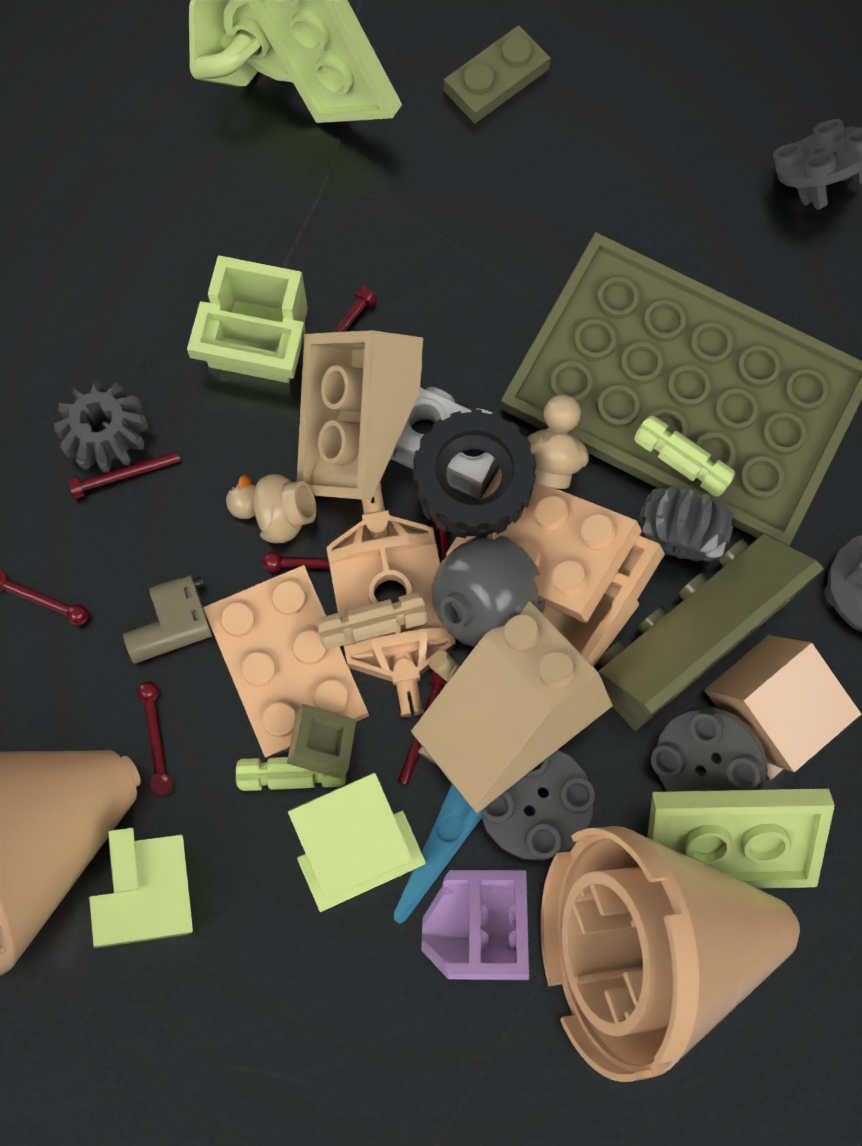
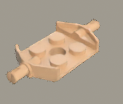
M379 483L373 496L374 503H371V500H362L364 511L362 521L334 540L326 548L337 610L340 617L347 616V610L378 603L374 595L375 590L382 582L388 580L401 583L406 589V595L417 592L421 593L424 598L428 613V619L425 624L407 629L405 624L398 626V631L358 642L351 638L347 639V645H344L349 669L393 682V685L397 688L401 717H411L408 695L411 696L414 716L423 714L424 709L418 686L420 676L430 669V660L436 652L444 650L449 654L455 649L456 642L455 638L448 633L439 621L432 603V584L440 564L433 528L390 516L389 511H385L381 491L382 486Z

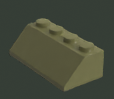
M765 534L760 536L750 546L743 539L737 542L719 558L718 561L723 566L720 571L710 579L703 572L700 573L678 593L683 599L679 605L669 613L662 606L659 607L637 627L643 635L628 647L620 640L601 656L597 664L602 669L598 673L613 707L636 732L799 594L824 569L818 561Z

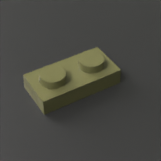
M518 25L444 79L443 91L476 124L548 71L551 58Z

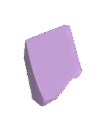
M449 870L446 874L443 886L422 918L421 950L447 979L529 980L526 870Z

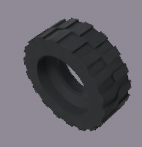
M471 409V412L461 413V411L451 413L450 417L445 420L439 419L433 424V429L429 433L425 432L420 439V448L418 451H415L413 459L415 497L417 503H421L423 507V514L428 520L432 519L436 522L437 528L447 532L448 530L455 533L456 537L465 539L466 536L487 538L489 534L496 532L498 535L507 530L509 524L512 522L516 523L521 518L523 509L528 507L532 496L537 464L535 454L532 455L530 450V441L527 436L523 437L515 423L512 421L510 423L502 419V415L494 412L488 414L483 413L479 409ZM469 449H478L489 453L496 459L501 469L502 478L493 494L480 500H468L460 497L451 489L447 481L446 472L450 461L458 453Z

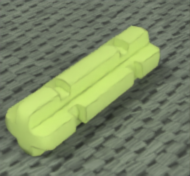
M650 415L644 420L636 432L634 438L636 443L649 452H652L653 449L660 452L658 458L690 480L694 481L695 478L701 480L700 487L713 496L719 497L724 493L735 476L732 468L720 460L716 463L709 460L711 457L710 453L678 431H675L673 434L668 432L667 428L669 425L656 416Z
M288 757L268 758L266 763H261L260 758L240 759L236 765V784L242 791L262 790V786L268 785L270 790L315 788V783H322L323 787H341L346 783V774L339 779L287 764Z

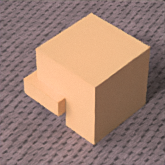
M771 635L764 638L704 689L716 708L735 714L753 729L764 747L768 768L766 779L772 780L783 769L792 772L797 771L861 715L812 642Z

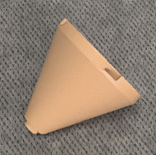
M112 750L0 752V976L12 969L109 837L108 831L116 828L137 799L136 787L141 784L140 775L128 756L120 757Z
M618 826L583 829L571 835L573 842H576L570 852L556 853L544 885L540 929L548 986L562 984L572 1015L564 1016L560 1021L576 1050L593 1069L603 1076L619 1082H633L653 1078L670 1070L795 951L800 934L799 922L791 908L783 900L639 833Z

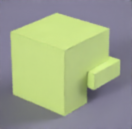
M218 255L208 290L210 303L200 301L187 347L190 358L207 361L208 366L211 368L289 383L290 378L294 379L306 331L304 323L308 312L302 272Z
M376 773L364 776L288 811L305 851V854L297 857V860L320 912L426 864L404 811L401 810L393 814Z
M133 828L108 831L113 893L89 897L94 948L192 933L183 835L134 841Z

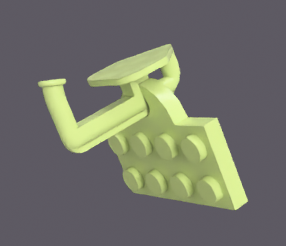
M191 0L190 72L197 80L241 87L248 85L259 71L275 80L293 82L316 123L393 118L402 106L348 0Z

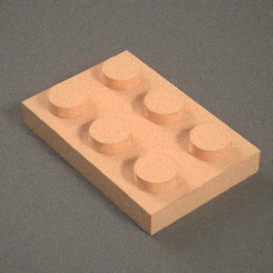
M499 469L481 499L490 496L496 491L502 478L501 469ZM535 483L528 507L523 509L521 518L516 523L512 522L509 524L507 530L498 535L496 532L489 534L487 538L507 537L522 547L536 564L540 575L534 577L538 589L539 602L545 600L546 606L587 623L642 530L637 520L556 488ZM466 536V539L456 537L446 555L448 556L460 544L477 536Z
M304 565L203 607L267 760L289 751L296 713L303 704L357 719L356 722L369 716L340 646L326 649L321 643L317 620L325 617L326 614Z

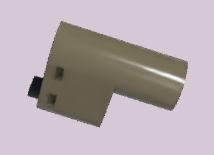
M191 575L184 578L179 577L149 588L159 621L123 633L124 642L133 664L213 636L198 589L205 587L201 576L192 579Z

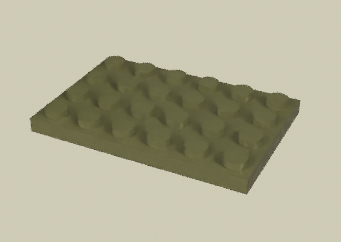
M595 232L502 397L500 409L543 430L549 428L544 419V408L547 402L552 397L558 395L571 396L579 403L581 417L577 426L570 430L568 434L581 441L589 454L656 488L668 489L675 487L686 491L691 489L699 494H709L712 499L723 501L734 514L732 526L756 538L765 534L790 546L862 400V361ZM650 415L656 416L669 425L667 428L668 432L673 434L675 431H678L710 453L711 457L709 460L714 463L720 460L732 468L735 476L724 493L719 497L713 496L700 487L701 480L695 478L694 481L690 480L658 458L660 452L655 449L649 452L636 443L634 439L636 432L644 420Z

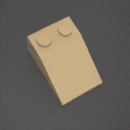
M374 330L304 334L297 481H305L310 486L314 496L372 500L420 393L422 337Z
M529 601L520 615L512 617L505 626L491 629L482 637L411 732L477 814L613 705L600 674Z

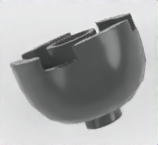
M499 536L496 539L473 537L460 544L439 564L432 584V603L439 621L450 635L462 644L475 647L491 629L505 626L512 617L520 615L529 601L542 614L545 609V600L539 602L538 589L534 581V577L540 575L538 567L522 547L503 536Z

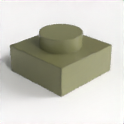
M303 704L296 713L287 764L341 779L349 770L357 719Z

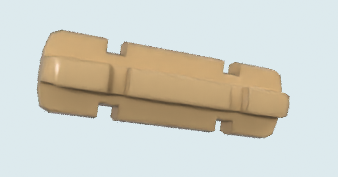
M416 592L400 596L397 603L392 604L389 599L347 610L348 615L340 617L339 613L321 617L317 620V628L324 648L332 649L347 645V639L354 638V641L358 642L398 631V626L405 624L406 629L425 624L428 619V613L424 598L421 593Z

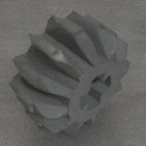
M94 379L91 393L84 394L81 389L73 387L72 394L76 400L75 403H58V411L64 419L54 423L55 433L59 438L64 439L60 445L64 454L70 458L76 456L78 465L86 470L97 462L101 471L107 473L112 467V460L116 458L123 465L129 466L131 459L127 450H144L143 446L145 443L139 433L148 430V422L145 416L139 414L142 406L138 398L133 395L126 397L123 386L117 382L105 391L102 383ZM103 422L105 429L100 431L98 424Z
M675 487L668 489L658 488L652 490L651 494L647 496L645 506L641 507L638 519L642 530L640 536L659 543L665 555H672L678 559H690L695 562L701 560L711 562L723 556L726 544L730 542L733 531L731 524L734 514L723 501L714 500L709 494H699L691 489L686 491Z

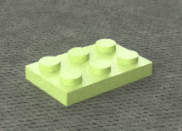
M829 789L652 792L647 838L755 888L817 887L835 805Z

